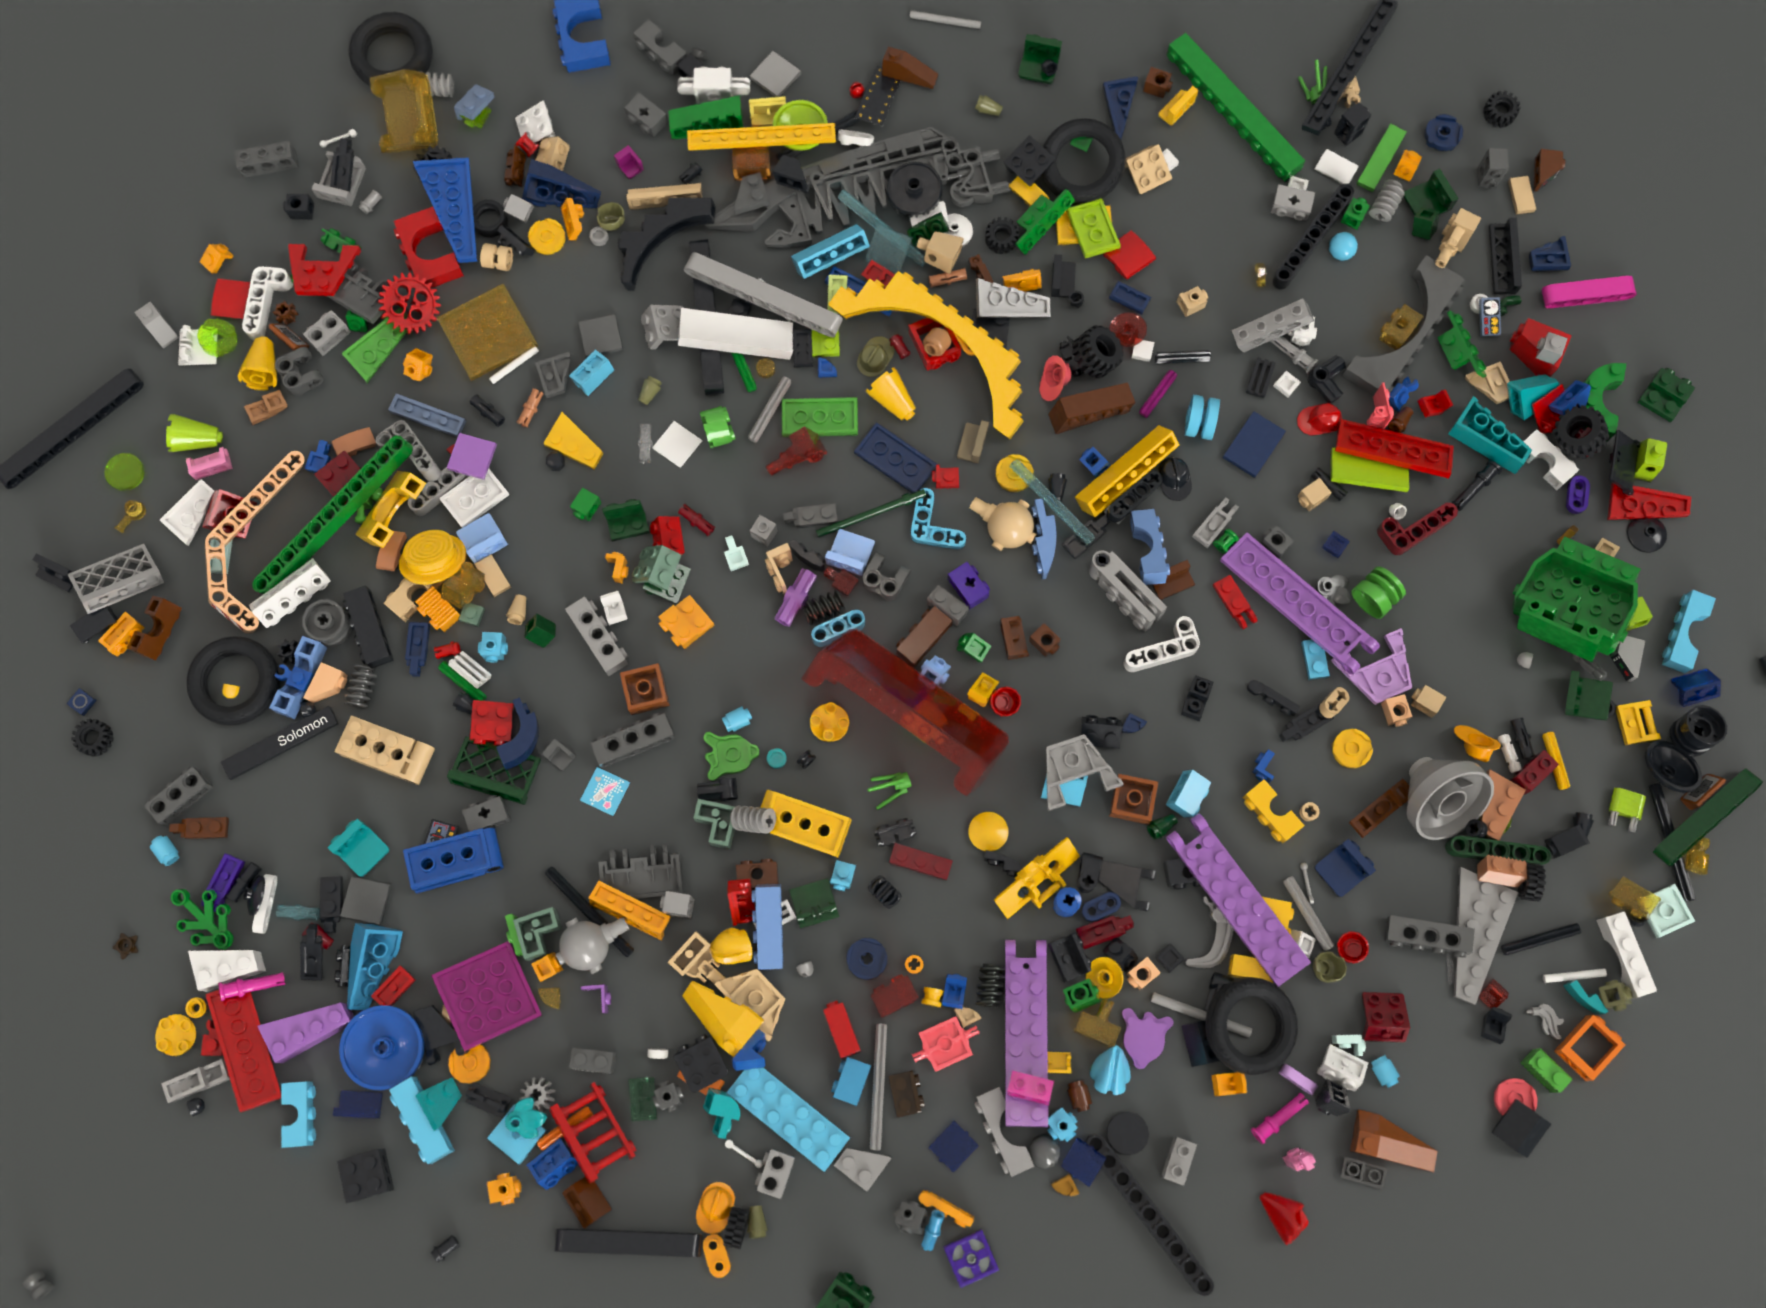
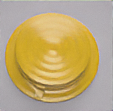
M427 530L418 533L404 546L403 553L399 559L400 572L405 579L416 584L441 582L454 575L463 566L467 555L465 545L459 538L449 535L442 530Z

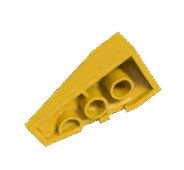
M695 981L689 984L682 995L717 1044L733 1058L764 1022V1019L744 1004L741 1006L731 1002L732 999L729 997H720L715 994L714 990Z

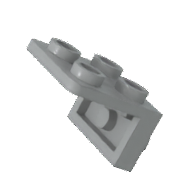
M650 305L641 315V322L644 325L645 339L648 342L649 349H657L664 340L678 341L680 310L684 308L683 306Z

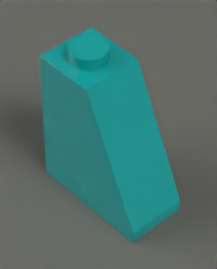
M1546 374L1508 382L1511 413L1526 420L1534 414L1532 404L1558 387L1559 382Z

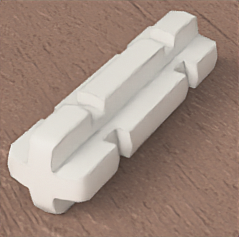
M1504 734L1499 736L1498 741L1503 746L1501 749L1506 762L1509 763L1508 768L1510 772H1519L1522 770L1520 762H1517L1518 757L1513 744H1510V735Z

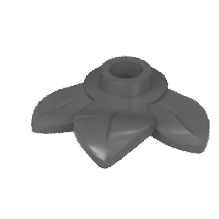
M1336 574L1331 578L1322 577L1317 581L1316 591L1334 606L1336 603L1348 604L1351 601L1350 593L1345 588L1349 580L1345 576Z

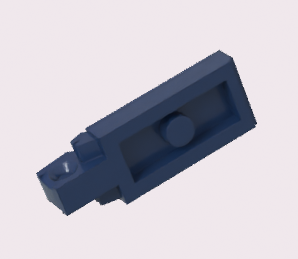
M409 622L405 660L406 665L410 666L409 674L412 677H420L421 666H425L427 660L430 624L428 622Z

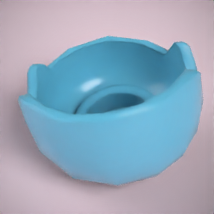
M1337 233L1329 241V252L1335 259L1340 261L1349 260L1356 254L1357 240L1351 233Z

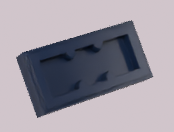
M1118 281L1109 299L1142 315L1151 297Z

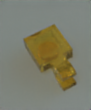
M1702 838L1693 846V849L1687 852L1686 870L1700 875L1707 874L1709 855L1705 851L1710 845V839Z

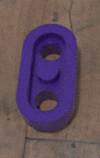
M1575 476L1568 483L1566 507L1573 514H1580L1588 507L1590 483L1584 476Z

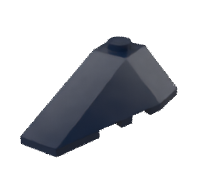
M531 159L522 199L539 207H546V205L561 207L566 198H573L574 204L582 205V208H597L601 191L550 164Z

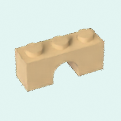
M404 578L396 591L391 592L387 596L384 604L406 623L417 611V606L412 602L413 593L418 589L428 590L431 586L437 590L445 580L433 584H416Z

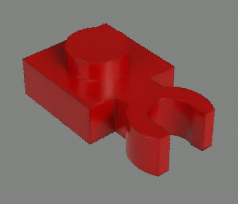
M208 1020L206 1027L209 1035H203L201 1056H223L216 1029L213 1027V1020Z

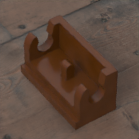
M1020 616L1001 618L1000 627L1007 660L1029 657Z

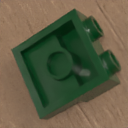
M1661 368L1654 375L1637 403L1671 423L1682 406L1687 402L1695 387L1692 386V382L1689 379H1680L1675 376V372L1672 369Z
M839 1272L816 1308H869L875 1296L872 1295V1290L868 1286H860L854 1282L855 1278L850 1273L845 1272L843 1274Z

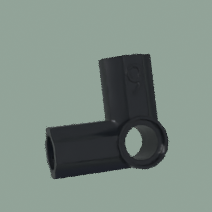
M1335 355L1321 366H1317L1308 376L1309 385L1316 388L1330 404L1343 395V392L1331 378L1346 368L1345 361L1341 356Z

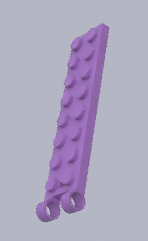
M1246 533L1221 558L1220 562L1337 660L1349 674L1353 675L1360 668V664L1348 655L1358 643L1369 654H1374L1380 647L1373 637L1356 625L1249 533Z
M1198 813L1190 819L1192 825L1200 834L1197 838L1185 845L1180 835L1173 831L1166 836V839L1272 982L1279 987L1311 962L1210 829L1204 817ZM1196 844H1200L1201 849H1197Z
M1005 940L1006 1126L1048 1127V1105L1007 1095L1012 1070L1048 1079L1046 940H1036V958H1016V940ZM1028 964L1029 968L1024 969L1023 965Z

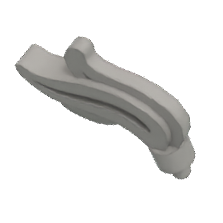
M1542 1004L1526 1010L1527 1014L1532 1016L1539 1015L1542 1018L1541 1025L1546 1035L1550 1034L1556 1040L1562 1039L1558 1033L1557 1025H1562L1564 1019H1559L1552 1007Z

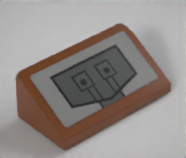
M285 324L268 325L273 334L293 351L301 347L309 348V345Z
M1706 774L1702 777L1700 786L1692 792L1685 793L1680 800L1690 810L1696 809L1724 785L1726 780L1712 774Z

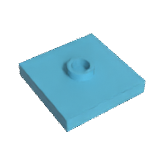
M514 1104L487 1139L520 1165L547 1130L543 1126L538 1127V1137L532 1139L524 1138L518 1132L508 1130L505 1125V1119L510 1112L514 1111L516 1105ZM514 1119L512 1123L518 1125L519 1121Z

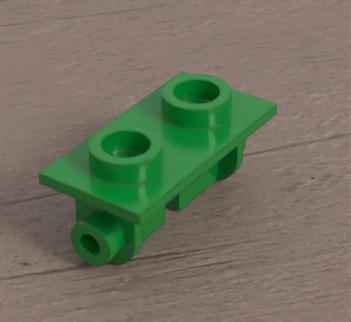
M330 228V230L322 229L326 233L321 237L323 245L333 250H336L337 246L340 245L337 250L340 254L343 245L359 246L355 244L356 240L347 236L345 238L340 236L341 232L333 228Z

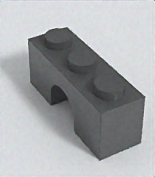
M648 19L633 33L634 43L640 50H644L652 61L658 62L664 72H669L674 76L679 71L677 65L682 58L687 57V53L675 42H672L667 47L658 46L664 41L662 31Z

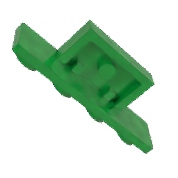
M1065 189L1054 202L1041 194L1019 218L1017 224L1026 230L1024 235L1016 242V246L1022 254L1026 255L1074 203L1075 199L1069 190Z
M1451 310L1448 311L1447 314L1454 327L1437 338L1452 369L1456 370L1471 361L1475 372L1482 378L1486 377L1487 375L1484 371L1486 366L1477 356L1479 354L1478 349L1469 340L1471 338L1470 333L1462 326V323H1464L1459 313L1455 314Z

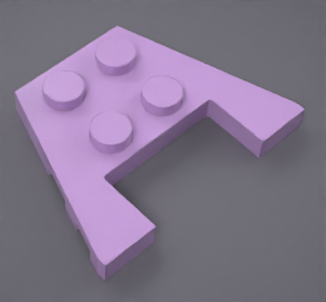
M1401 628L1384 636L1392 655L1358 669L1353 675L1346 672L1334 658L1331 660L1374 705L1412 689L1409 665L1405 655L1406 648L1402 637L1403 630Z

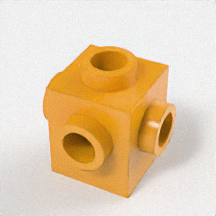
M417 348L407 353L403 362V374L415 381H421L428 377L432 372L431 363L433 355Z
M510 1173L497 1175V1180L487 1182L490 1204L500 1201L501 1205L514 1203V1198L520 1197L519 1193L522 1192L520 1180H517L516 1176L510 1177Z

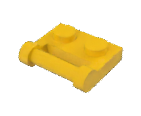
M1650 700L1616 706V714L1625 745L1661 739L1660 733H1657L1652 716ZM1639 709L1643 711L1649 735L1645 733Z

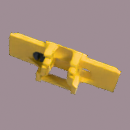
M1069 838L1063 839L1046 855H1038L1017 873L1015 881L994 899L1007 919L1030 900L1040 909L1042 903L1061 887L1064 888L1066 886L1060 874L1080 857ZM1055 860V865L1050 868L1049 864ZM1047 878L1054 882L1040 894L1037 886Z

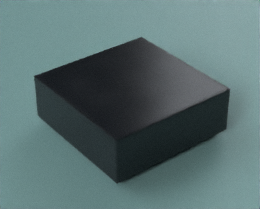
M1169 944L1155 957L1169 973L1185 959L1172 944Z

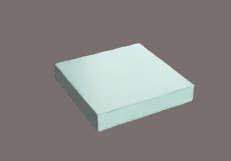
M1676 884L1637 900L1641 910L1646 912L1647 921L1656 938H1660L1695 922Z

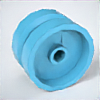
M1192 395L1185 419V436L1195 437L1201 426V438L1212 440L1218 420L1220 399L1209 398L1204 409L1203 396Z

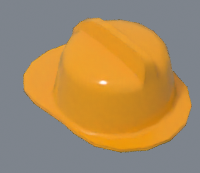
M1459 725L1454 728L1456 736L1464 741L1466 753L1477 760L1488 762L1493 751L1501 747L1497 740L1472 727Z
M715 1182L705 1188L696 1212L697 1225L702 1231L715 1234L721 1232L726 1227L730 1210L734 1206L735 1201L734 1192L729 1185Z

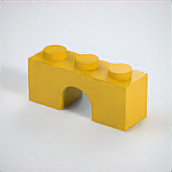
M1264 779L1242 798L1245 800L1244 804L1251 811L1254 810L1258 815L1257 819L1263 826L1267 825L1272 831V837L1283 844L1305 825L1292 810L1284 816H1277L1272 813L1270 802L1278 794Z

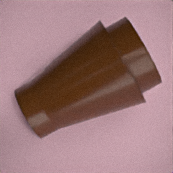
M1404 407L1393 416L1388 424V429L1398 433L1404 432L1411 416L1414 414L1413 410L1410 407Z

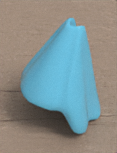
M1117 1045L1101 1053L1091 1066L1090 1077L1095 1081L1094 1087L1097 1091L1104 1094L1107 1091H1111L1113 1095H1120L1125 1092L1126 1084L1130 1081L1131 1073L1128 1060L1123 1050Z

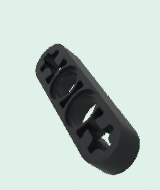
M1155 470L1149 471L1110 505L1106 513L1108 519L1112 522H1120L1158 489L1163 482L1162 475ZM1154 478L1156 481H1153L1149 486L1148 482ZM1136 488H1143L1145 490V494H1139ZM1124 499H1131L1133 501V505H1127L1124 502ZM1121 507L1120 513L1115 515L1113 512Z

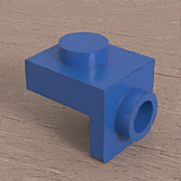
M1269 749L1265 753L1261 752L1254 761L1257 765L1252 771L1259 781L1265 779L1267 783H1270L1274 778L1272 774L1265 770L1275 755Z
M947 974L942 1006L963 1008L967 983L966 977L958 974Z

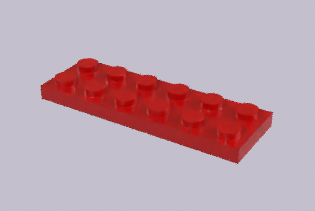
M1340 419L1335 451L1448 479L1452 473L1454 450L1452 445Z
M219 990L205 994L240 1113L280 1099L281 1090L268 1047L258 1028L261 1024L251 992L245 993L243 997L225 998L224 1001H221Z

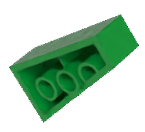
M740 95L669 110L671 138H687V131L744 128Z

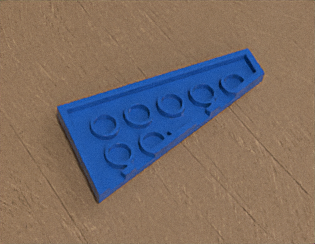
M469 158L413 161L414 167L458 263L478 262Z

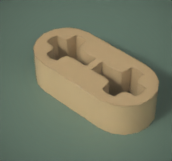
M1338 687L1330 692L1319 706L1321 714L1326 718H1332L1338 714L1349 701L1348 692L1342 687Z

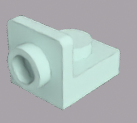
M1332 1035V1044H1339V1048H1352L1351 1044H1353L1354 1056H1363L1365 1041L1362 1039V1035Z

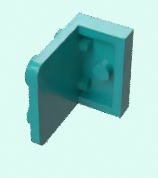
M356 819L345 827L346 830L341 835L335 836L330 842L331 845L327 848L333 854L338 855L358 876L364 877L390 849L365 822Z

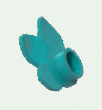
M533 1097L524 1098L518 1101L514 1111L506 1116L505 1125L508 1130L518 1132L524 1138L538 1137L537 1128L546 1121L547 1114L533 1110ZM514 1119L518 1120V1121H519V1124H518V1125H514V1124L512 1123V1120H514Z

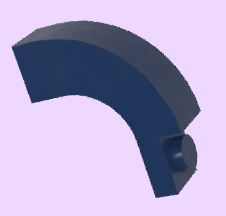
M520 697L512 700L520 719V730L514 739L496 747L505 770L511 769L525 761L535 749L539 737V726L535 712L530 713L527 704H522Z

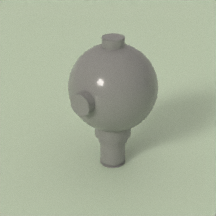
M623 917L612 923H604L600 926L590 921H578L577 918H574L565 923L567 928L559 941L560 952L555 955L560 965L566 963L573 969L581 971L590 970L591 974H594L603 969L601 963L607 956L609 944L614 942L618 935L628 931L629 927Z

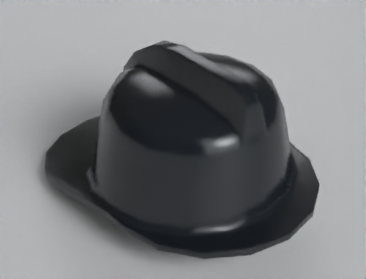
M1176 457L1164 459L1158 467V472L1163 477V482L1161 483L1163 493L1171 500H1183L1192 490L1189 468L1182 459Z

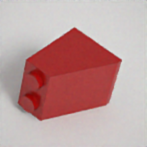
M1528 318L1524 324L1520 323L1517 330L1513 332L1510 338V342H1512L1510 350L1536 376L1546 374L1551 377L1559 368L1572 335ZM1548 332L1568 338L1563 354L1555 364L1536 358L1538 352L1537 344L1540 338H1544Z

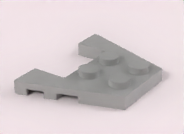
M1085 734L1046 747L1048 811L1066 805L1059 786L1061 784L1098 772L1105 792L1124 785Z

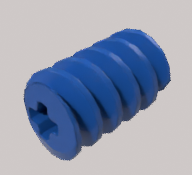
M1070 887L1060 890L1053 901L1055 913L1061 917L1074 915L1082 903L1079 892ZM1065 899H1066L1067 902H1069V901L1071 902V904H1070L1069 906H1068L1067 903H1065V904L1063 903V901H1064Z

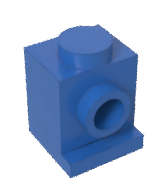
M1094 446L1091 449L1085 450L1079 459L1096 478L1111 466Z

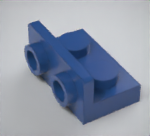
M561 1138L527 1164L536 1182L546 1190L554 1187L561 1178L571 1173L579 1165Z

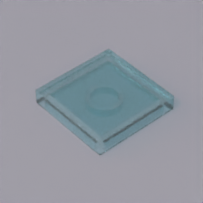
M878 224L865 260L868 262L874 260L886 269L901 273L913 238Z

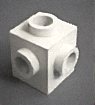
M1313 317L1314 322L1288 333L1291 336V343L1305 346L1309 345L1312 339H1315L1317 328L1314 327L1315 317Z

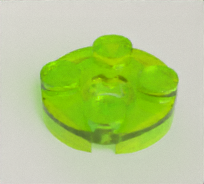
M207 319L198 330V342L203 351L211 356H224L228 352L231 353L237 345L235 327L225 320ZM219 334L223 339L214 341L213 336Z

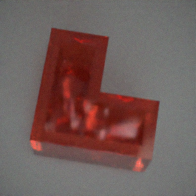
M900 974L891 979L892 983L885 988L883 984L873 989L874 994L871 997L881 1018L919 1000L908 975L903 977Z

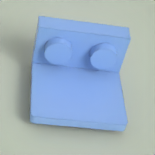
M490 513L456 532L459 539L464 543L466 552L474 564L508 545Z
M839 529L831 551H827L825 556L826 564L863 576L875 541Z

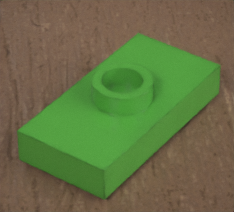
M514 914L506 915L505 918L509 929L506 932L508 941L513 943L515 954L523 956L513 922L514 919H517V916Z

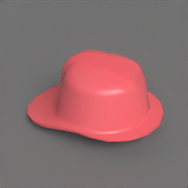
M1051 356L1045 363L1039 390L1040 395L1046 401L1055 400L1060 395L1063 387L1071 380L1072 372L1069 364L1065 363L1061 357Z

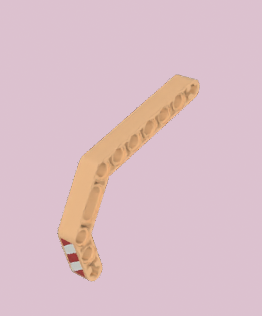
M299 451L288 453L213 529L205 540L209 603L244 633L250 634L256 631L259 620L248 608L227 591L225 546L301 470L304 464V456ZM297 459L298 463H294L290 469L291 461ZM283 471L287 477L279 478L276 473ZM271 485L274 490L266 492L263 486ZM252 498H257L260 501V504L258 506H254L250 503L249 500ZM244 512L247 515V518L243 520L237 518L236 513ZM228 525L234 531L232 533H225L222 528ZM212 539L218 540L220 545L212 547L209 545V541ZM214 558L219 559L222 564L223 580L218 583L212 581L210 573V560ZM220 593L224 599L221 602H216L212 596ZM235 606L239 609V613L232 615L228 612V608ZM242 613H244V617L241 618L240 621H238V619L242 616ZM250 620H252V621H253V624H252L253 627H252L251 625H249L248 627H246V626H245L246 621L249 622Z

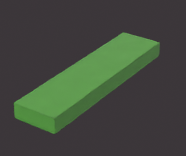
M1392 124L1389 125L1360 176L1357 185L1371 192L1374 191L1407 131Z

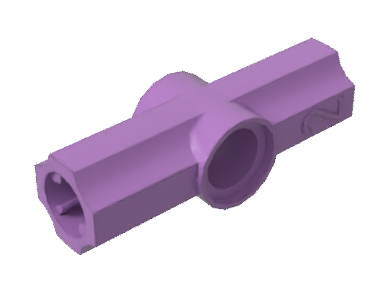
M801 569L793 586H790L785 593L784 602L775 616L776 621L790 627L799 609L801 610L802 606L804 607L805 601L808 599V593L816 581L817 575L807 569Z

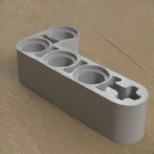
M397 421L377 435L376 444L380 448L393 436H401L413 446V451L409 457L424 478L432 482L440 477V468L405 421Z

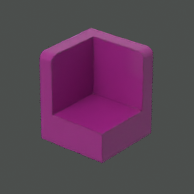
M629 145L614 155L616 165L628 179H632L644 170L641 159Z

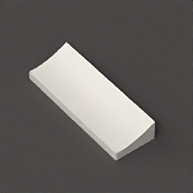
M681 308L678 346L790 360L793 353V322Z

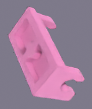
M224 447L219 448V452L197 459L186 458L188 473L195 480L233 469L228 450L224 449Z

